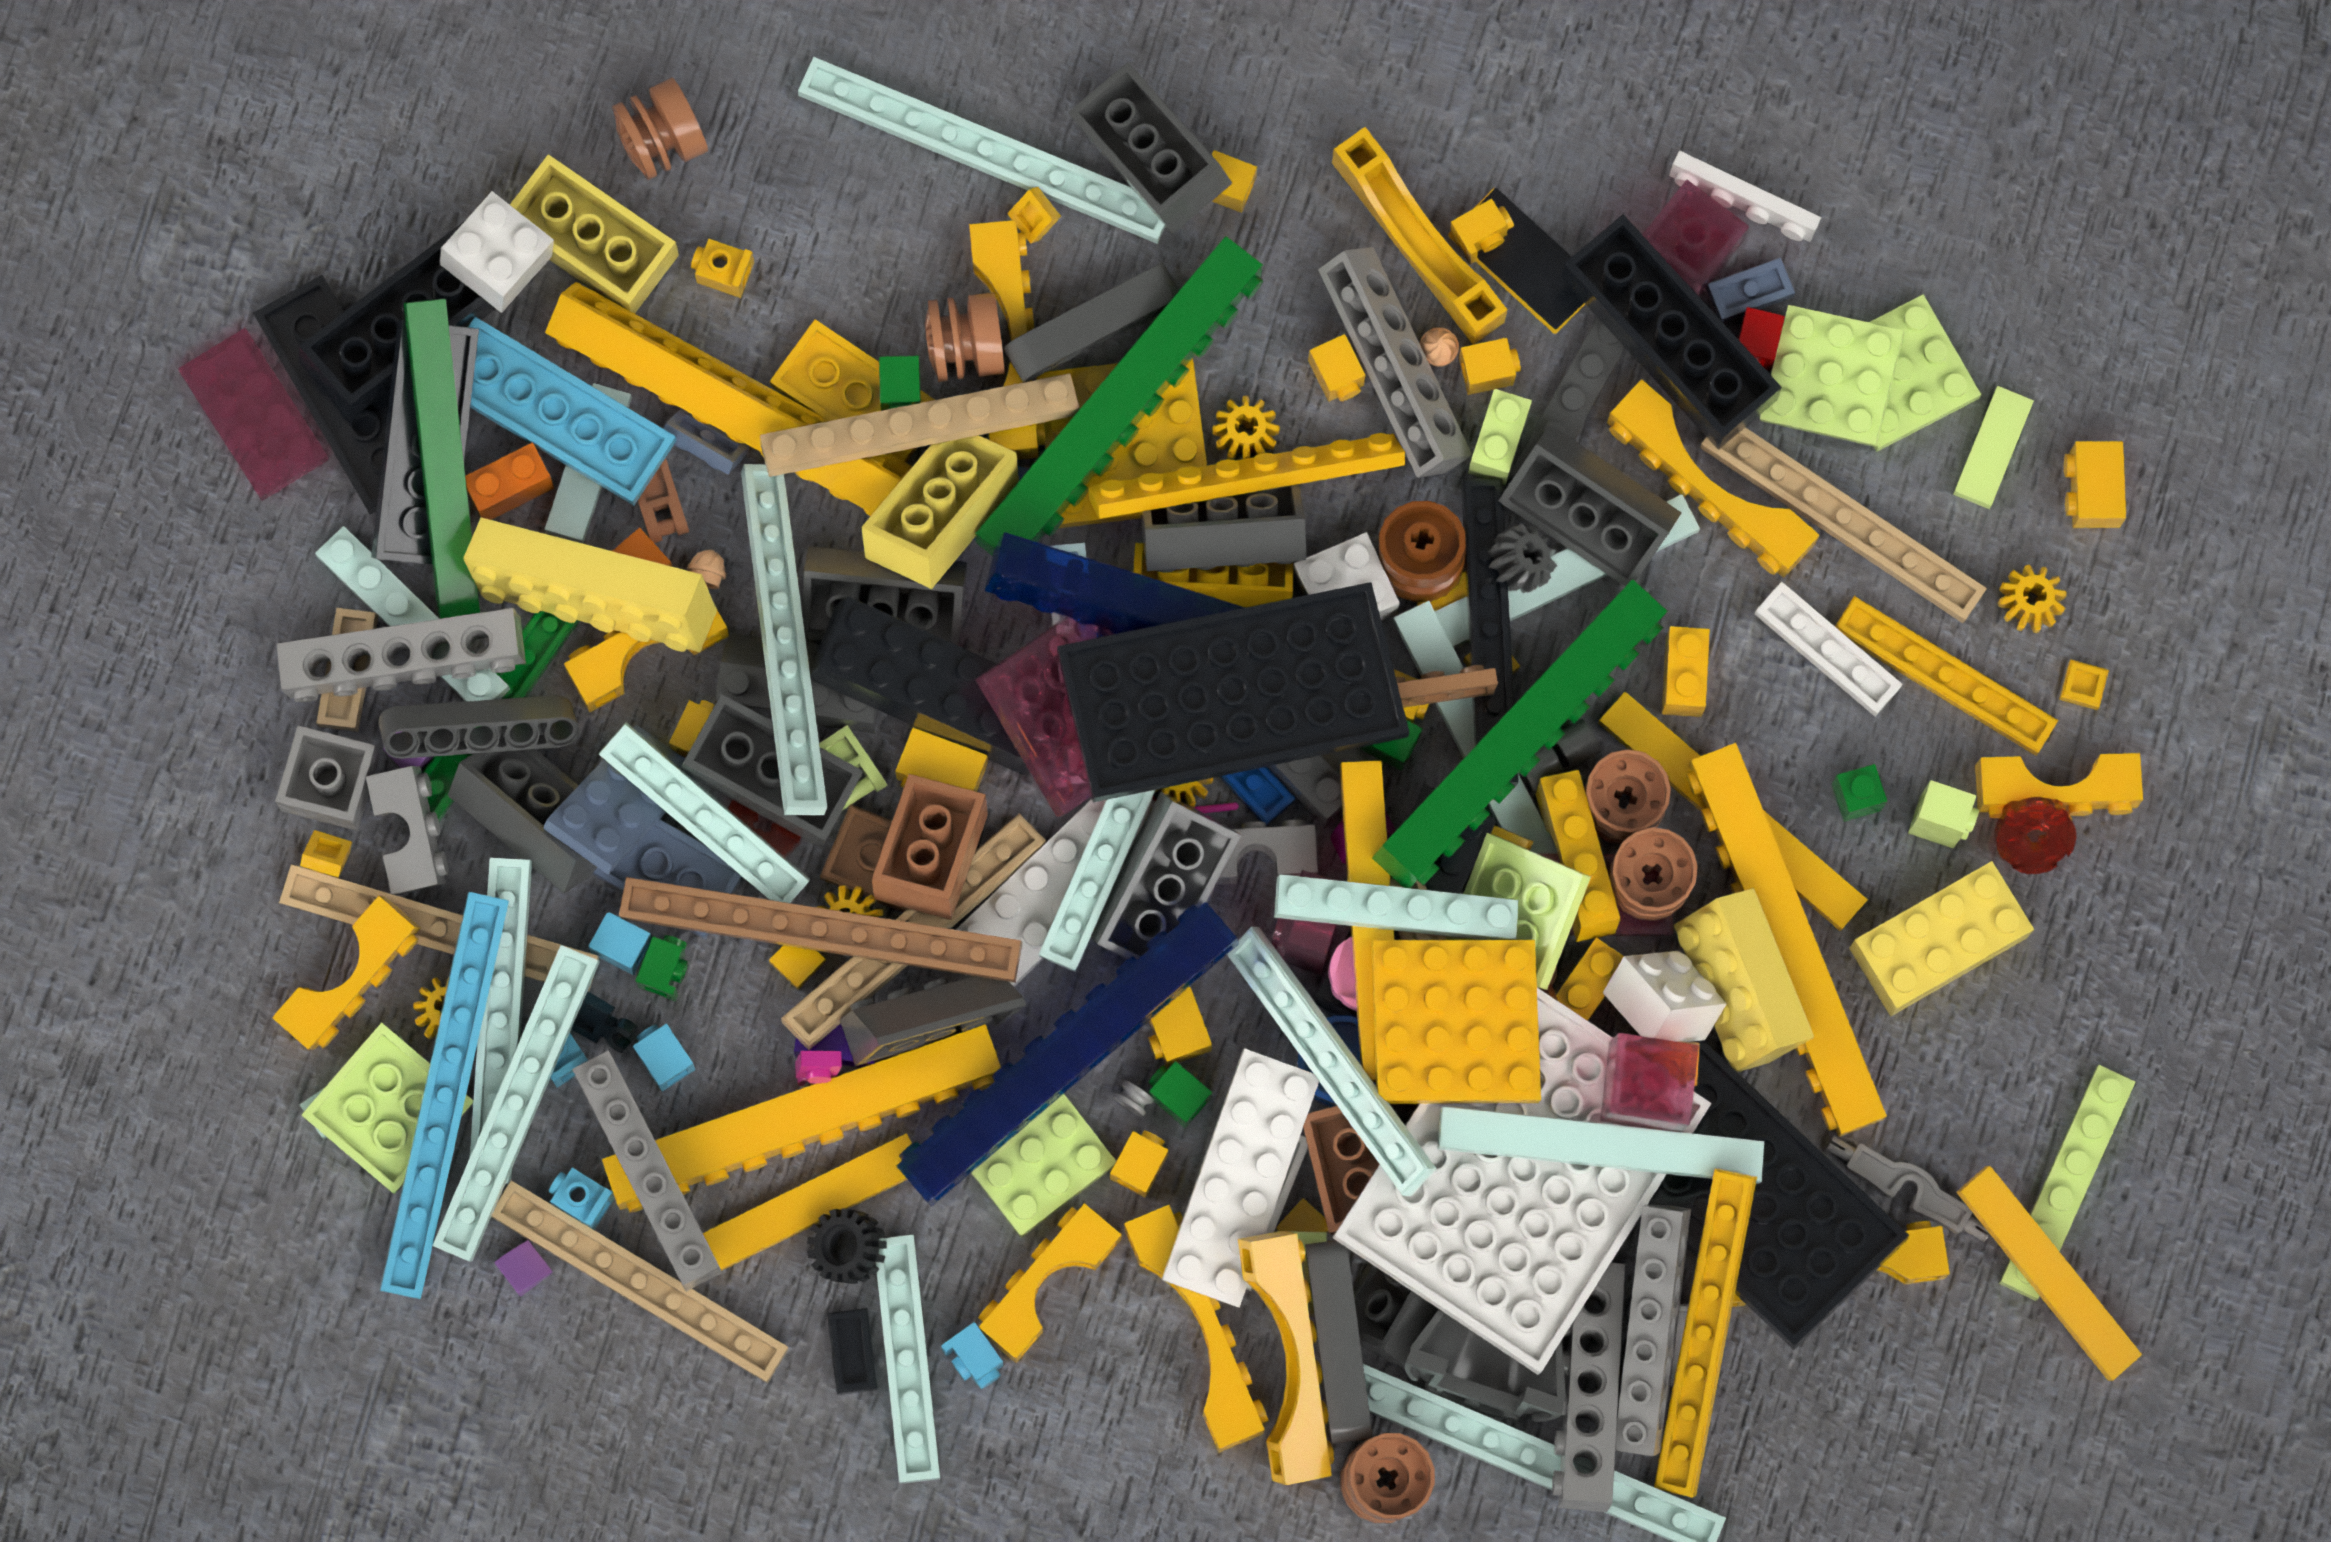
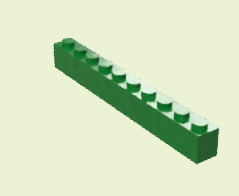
M1225 236L975 533L976 543L1012 572L1020 564L1024 567L1027 566L1037 554L1039 548L1036 544L1045 534L1049 537L1052 536L1064 521V517L1061 514L1070 504L1076 507L1088 493L1086 485L1095 474L1101 477L1109 469L1114 461L1111 455L1121 444L1126 447L1134 439L1139 431L1136 425L1146 414L1148 417H1151L1159 409L1164 401L1161 395L1170 385L1174 388L1177 387L1189 371L1186 365L1195 355L1201 358L1207 352L1214 341L1211 335L1219 326L1226 328L1233 321L1239 311L1236 308L1237 304L1244 296L1250 299L1258 291L1263 283V280L1260 278L1262 276L1263 264Z
M1632 579L1381 846L1372 859L1404 888H1411L1416 881H1419L1424 886L1439 869L1434 862L1442 854L1448 858L1454 854L1465 842L1460 834L1468 826L1475 831L1490 815L1485 809L1486 806L1493 799L1500 804L1515 788L1510 782L1518 772L1525 777L1540 761L1535 754L1542 746L1550 750L1562 738L1565 732L1560 727L1568 719L1573 724L1577 722L1590 707L1585 700L1592 693L1599 698L1615 681L1610 676V673L1617 666L1624 671L1639 655L1634 648L1641 640L1648 645L1664 628L1658 622L1668 611Z

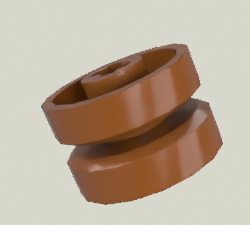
M1412 501L1397 507L1385 518L1379 532L1378 557L1398 597L1412 602H1432L1447 596L1459 584L1465 568V530L1459 518L1446 506L1432 501Z

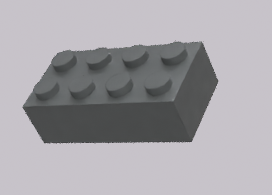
M1129 62L1125 63L1068 112L1083 134L1172 234L1232 184V181L1221 165Z
M1299 484L1141 512V532L1147 571L1168 573L1176 569L1186 568L1209 570L1216 566L1237 565L1239 567H1250L1258 563L1276 562L1278 564H1291L1295 561L1306 560L1305 515Z
M722 693L681 767L690 777L820 848L824 845L863 773V770L820 748L827 800L825 814L784 815L773 722Z

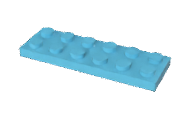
M474 317L468 327L479 329L470 408L528 443L533 442L534 446L634 506L677 441L676 436L479 318Z

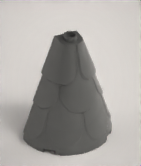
M1439 1309L1411 1345L1405 1362L1407 1375L1413 1381H1418L1419 1377L1425 1380L1424 1389L1478 1413L1518 1421L1519 1416L1521 1417L1522 1414H1533V1421L1543 1422L1556 1419L1563 1412L1566 1389L1562 1340L1542 1372L1537 1375Z

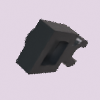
M587 991L572 1030L596 1044L603 1037L613 1050L623 1053L631 1043L627 1038L632 1036L637 1026L628 1019L613 1017L615 1007Z

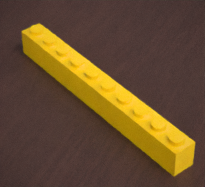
M578 282L573 283L560 294L545 331L546 334L555 338L559 345L568 349H575L588 356L595 365L617 372L624 376L628 383L646 388L658 395L662 402L684 409L691 413L698 422L713 425L725 432L731 440L745 443L760 451L762 456L760 435L829 421ZM887 453L797 471L795 473L804 480L814 481L829 489V492L836 498L849 500L863 508L867 515L871 516L912 466Z
M1734 743L1692 759L1689 764L1691 771L1686 773V778L1693 795L1701 794L1706 808L1700 811L1708 832L1715 830L1721 844L1715 847L1723 869L1730 867L1736 881L1730 884L1732 893L1755 889L1813 1032L1814 1038L1798 1046L1795 1050L1799 1056L1806 1055L1811 1068L1805 1071L1806 1077L1813 1093L1820 1092L1826 1107L1820 1110L1828 1130L1835 1129L1838 1137L1884 1120L1887 1115L1737 744Z
M985 1024L831 1078V1081L827 1083H819L655 1141L682 1194L685 1195L691 1191L689 1186L702 1181H705L706 1186L717 1184L728 1179V1172L742 1167L744 1172L762 1168L767 1165V1158L782 1154L783 1159L799 1155L806 1151L804 1145L819 1140L821 1145L836 1142L844 1138V1131L858 1127L860 1132L880 1126L882 1124L881 1118L896 1113L898 1118L907 1117L921 1110L919 1105L935 1100L936 1105H940L958 1098V1091L973 1086L974 1091H980L997 1084L996 1078L1002 1076V1068ZM616 1154L603 1158L602 1162L619 1209L628 1208L629 1213L643 1210Z

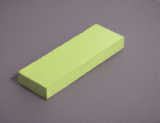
M2000 386L1996 387L1953 495L1987 509L1991 508L2034 400Z

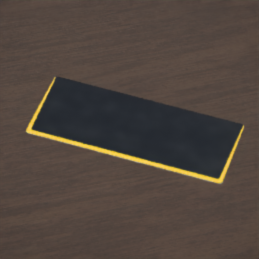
M1493 188L1474 208L1492 199L1497 208L1505 207L1514 223V227L1507 230V235L1503 237L1504 242L1500 246L1486 253L1483 249L1478 251L1477 261L1475 262L1553 334H1556L1585 305L1561 278L1564 263L1571 256L1501 191ZM1450 231L1448 233V237L1459 246V244L1457 243L1456 239Z

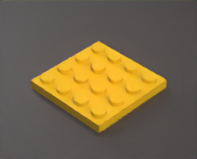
M1193 358L1186 365L1189 371L1181 383L1175 388L1170 385L1161 395L1164 401L1155 414L1151 417H1148L1146 414L1136 425L1139 431L1134 439L1126 447L1121 444L1111 455L1114 461L1109 469L1101 477L1095 474L1087 483V487L1101 484L1106 480L1115 479L1121 481L1139 478L1146 473L1162 474L1178 471L1186 466H1207ZM1118 363L1048 371L1036 377V380L1070 373L1079 408H1081ZM1074 416L1044 422L1045 450ZM1088 492L1076 507L1070 504L1061 514L1064 517V521L1059 528L1141 519V512L1099 519L1089 501Z
M1373 940L1371 947L1375 1076L1378 1094L1389 1104L1539 1103L1541 1101L1535 940Z

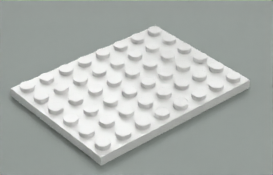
M1537 988L1541 1101L1539 1103L1419 1104L1405 1126L1434 1164L1436 1170L1411 1196H1402L1381 1165H1379L1332 1237L1537 1375L1546 1366L1641 1216L1642 1206L1649 1203L1666 1174L1437 1149L1440 1109L1442 1107H1452L1692 1134L1711 1105L1709 1101L1539 988Z

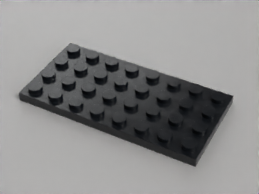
M1372 582L1057 646L1058 659L1093 803L1407 738L1410 733Z
M1704 1040L1693 1041L1700 1043L1697 1086H1685L1709 1101L1711 1105L1692 1134L1764 1141L1762 1182L1755 1186L1735 1294L1795 1350L1908 1240L1909 1234ZM1666 1174L1648 1204L1653 1203L1691 1209L1687 1248L1698 1258L1712 1179Z

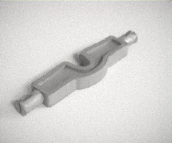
M1834 1135L1826 1151L1848 1162L1845 1167L1847 1171L1863 1179L1888 1198L1895 1197L1903 1183H1913L1916 1187V1193L1912 1198L1909 1208L1914 1214L1931 1220L1955 1234H1959L1964 1230L1983 1243L1987 1240L1989 1232L1979 1220L1971 1216L1973 1212L1969 1207L1940 1190L1934 1178L1924 1169L1906 1162L1894 1163L1863 1144H1859L1855 1149Z

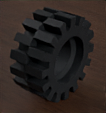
M833 1209L829 1211L830 1215H821L818 1219L822 1225L813 1224L810 1229L817 1233L816 1237H808L807 1244L814 1245V1250L807 1251L808 1258L816 1259L811 1264L813 1269L821 1271L819 1275L824 1279H831L830 1281L858 1284V1281L865 1282L869 1280L868 1273L876 1274L879 1271L875 1262L883 1263L885 1259L884 1255L879 1254V1249H887V1242L879 1240V1237L885 1235L883 1228L875 1227L879 1222L873 1217H868L869 1214L849 1209ZM851 1231L857 1238V1251L850 1261L843 1262L837 1256V1241L843 1232Z

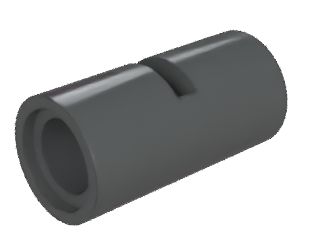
M1580 718L1575 724L1571 723L1564 727L1562 730L1565 734L1550 750L1542 746L1535 754L1540 761L1525 777L1518 772L1520 778L1531 792L1537 790L1540 778L1568 772L1601 753L1599 742L1584 719Z

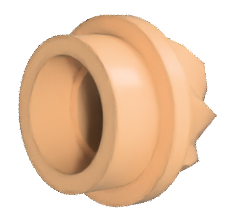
M1432 328L1420 340V346L1428 363L1432 366H1446L1453 362L1458 354V340L1448 329Z
M705 550L697 553L687 567V571L702 574L708 589H719L721 580L726 579L727 573L725 572L724 559L714 550Z

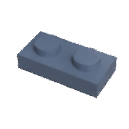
M1781 258L1711 282L1706 287L1716 314L1723 323L1743 316L1747 307L1760 310L1791 299L1795 295Z
M682 408L664 426V430L676 436L677 441L674 445L677 448L694 454L706 461L710 467L721 470L728 475L745 458L750 447L745 443L731 440L725 432L711 424L698 422L691 413Z

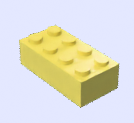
M549 154L510 204L554 239L550 261L596 293L633 313L637 312L679 256L674 240Z
M979 435L930 445L861 527L865 558L932 589L975 538V533L1019 482L1016 452Z
M1993 861L1858 937L1849 949L1891 1017L2027 939L2034 928Z
M1754 888L1719 897L1674 924L1678 941L1685 955L1691 960L1692 965L1702 977L1714 985L1716 992L1727 1003L1714 1027L1722 1044L1724 1055L1735 1071L1741 1072L1770 1063L1814 1038Z

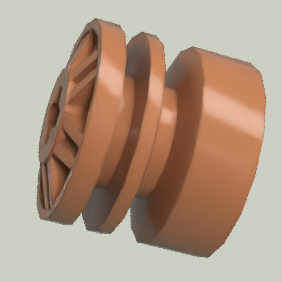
M673 77L649 88L653 106L646 109L636 95L630 97V103L635 113L633 116H630L622 102L612 106L619 138L630 160L642 171L647 180L657 176L652 161L655 157L664 171L671 170L667 151L673 148L684 162L708 152V146L695 115Z
M995 292L969 295L967 313L959 314L953 297L947 298L949 316L941 317L938 300H928V311L924 324L929 361L937 375L938 382L948 381L946 363L955 362L957 379H964L965 361L968 360L974 361L979 377L1005 374Z
M1628 749L1612 752L1598 761L1590 773L1584 788L1597 836L1609 843L1620 845L1636 831L1658 827L1668 808L1671 793L1667 773L1659 762L1644 752ZM1623 794L1630 796V804H1628L1626 809L1618 807L1620 801L1618 799Z
M1651 827L1636 831L1622 842L1609 866L1608 876L1615 901L1622 911L1636 919L1655 921L1671 916L1683 906L1696 883L1698 866L1692 848L1683 837L1669 829ZM1653 869L1659 873L1656 879L1659 885L1656 882H1651L1649 885L1643 882L1645 873L1642 870L1650 873Z
M1383 1433L1359 1444L1346 1457L1340 1471V1490L1347 1506L1358 1517L1372 1523L1390 1524L1416 1513L1429 1500L1435 1485V1468L1429 1453L1417 1440L1401 1433ZM1378 1470L1381 1474L1389 1472L1392 1475L1393 1479L1388 1483L1391 1488L1390 1490L1387 1486L1381 1488L1377 1486L1376 1481L1380 1478Z

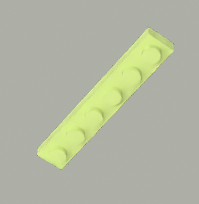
M2098 1065L2093 1073L2030 1213V1216L2059 1252L2135 1085V1081L2101 1065ZM2009 1260L1999 1284L2030 1299L2038 1300L2039 1294L2014 1263Z

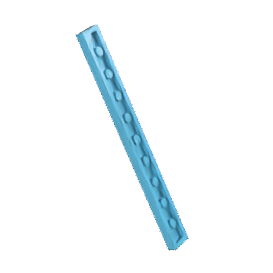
M468 892L380 1291L421 1299L509 900Z

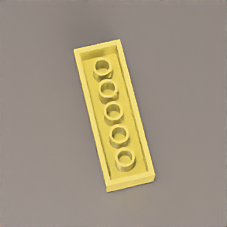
M482 517L463 558L481 596L490 602L501 604L505 601L517 604L523 610L531 613L544 611L554 614L557 618L569 623H574L576 620L590 623L594 628L603 632H612L613 630L624 632L641 642H648L650 639L655 640L680 652H684L686 649L697 652L701 651L717 612L702 574Z

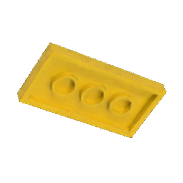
M814 319L769 381L771 387L829 421L881 411L879 362L816 319ZM920 390L921 403L935 400ZM917 448L889 454L907 463Z

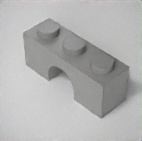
M409 766L366 776L374 816L398 814L406 820L410 829V837L404 848L398 852L383 855L391 895H400L446 884L444 875L449 874V865L445 852H439L436 836L440 835L441 831L436 812H430L427 797L432 796V787L428 774L426 772L422 773L420 766Z
M1287 820L1282 822V827H1266L1265 822H1247L1242 824V829H1232L1242 836L1216 885L1237 884V863L1242 856L1250 852H1262L1273 860L1276 868V881L1280 874L1317 878L1315 825H1306L1305 820Z

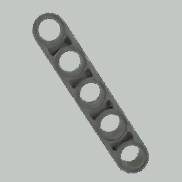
M1161 263L1019 336L1008 343L1003 349L1022 382H1028L1159 314L1180 290L1164 263Z
M558 695L395 706L383 711L378 720L385 751L388 755L400 759L559 748L569 746L575 742L580 732L572 703L564 696Z
M1336 1240L1305 1244L1331 1442L1335 1444L1371 1439L1373 1436L1348 1248Z

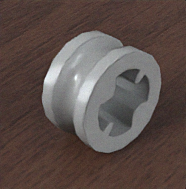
M1124 1080L1121 1084L1123 1091L1115 1093L1113 1099L1130 1112L1144 1117L1146 1114L1144 1107L1147 1104L1151 1105L1154 1099L1138 1086Z

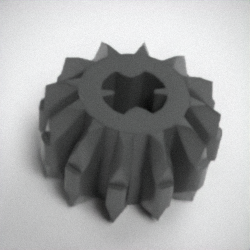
M1523 524L1515 525L1509 528L1508 531L1505 530L1498 534L1497 538L1494 539L1495 544L1488 551L1495 559L1488 568L1497 569L1499 573L1496 582L1507 581L1509 591L1520 589L1522 593L1532 592L1537 587L1548 583L1549 579H1551L1550 573L1558 566L1550 558L1556 550L1548 548L1546 544L1549 535L1539 537L1537 526L1525 528Z

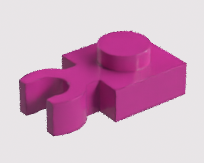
M800 1051L795 1062L798 1086H804L807 1082L815 1084L827 1083L831 1081V1078L837 1077L842 1067L841 1051Z

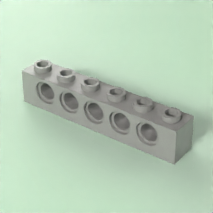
M1374 248L1344 250L1320 267L1318 271L1416 477L1421 478L1445 474L1472 456L1470 448Z
M513 608L277 643L281 690L290 699L294 698L295 702L315 701L318 699V694L331 692L335 696H350L357 694L358 688L373 686L374 690H390L396 688L398 682L411 680L413 684L417 685L436 682V677L451 674L452 678L455 679L470 678L476 675V671L491 669V672L504 673L515 670V665L526 663L521 617ZM482 637L489 638V646L484 652L479 654L472 653V645L477 639ZM442 643H448L450 650L447 656L439 660L433 659L432 655L435 647ZM402 649H409V660L403 665H394L393 659L395 654ZM363 655H370L371 662L368 668L359 672L355 671L354 664L356 660ZM323 661H331L330 672L324 677H315V669L318 664Z
M609 1050L573 1068L572 1070L685 1291L687 1292L722 1273L720 1266Z
M1653 1203L1642 1206L1617 1416L1615 1451L1655 1456L1661 1452L1666 1426L1691 1209Z
M1610 1263L1589 1298L1596 1299L1601 1304L1602 1312L1592 1314L1582 1307L1565 1336H1568L1567 1351H1563L1564 1375H1566V1400L1564 1401L1562 1412L1563 1429L1562 1431H1556L1554 1454L1561 1455L1560 1471L1554 1470L1552 1480V1495L1559 1496L1558 1508L1607 1512L1612 1505L1625 1264ZM1585 1337L1593 1338L1598 1342L1600 1351L1597 1353L1584 1351L1580 1345V1339ZM1581 1377L1593 1379L1597 1384L1598 1391L1595 1393L1582 1391L1578 1385V1379ZM1579 1417L1591 1419L1595 1424V1432H1581L1576 1426L1575 1419ZM1576 1457L1589 1459L1593 1465V1472L1584 1474L1577 1471L1574 1467L1573 1459Z

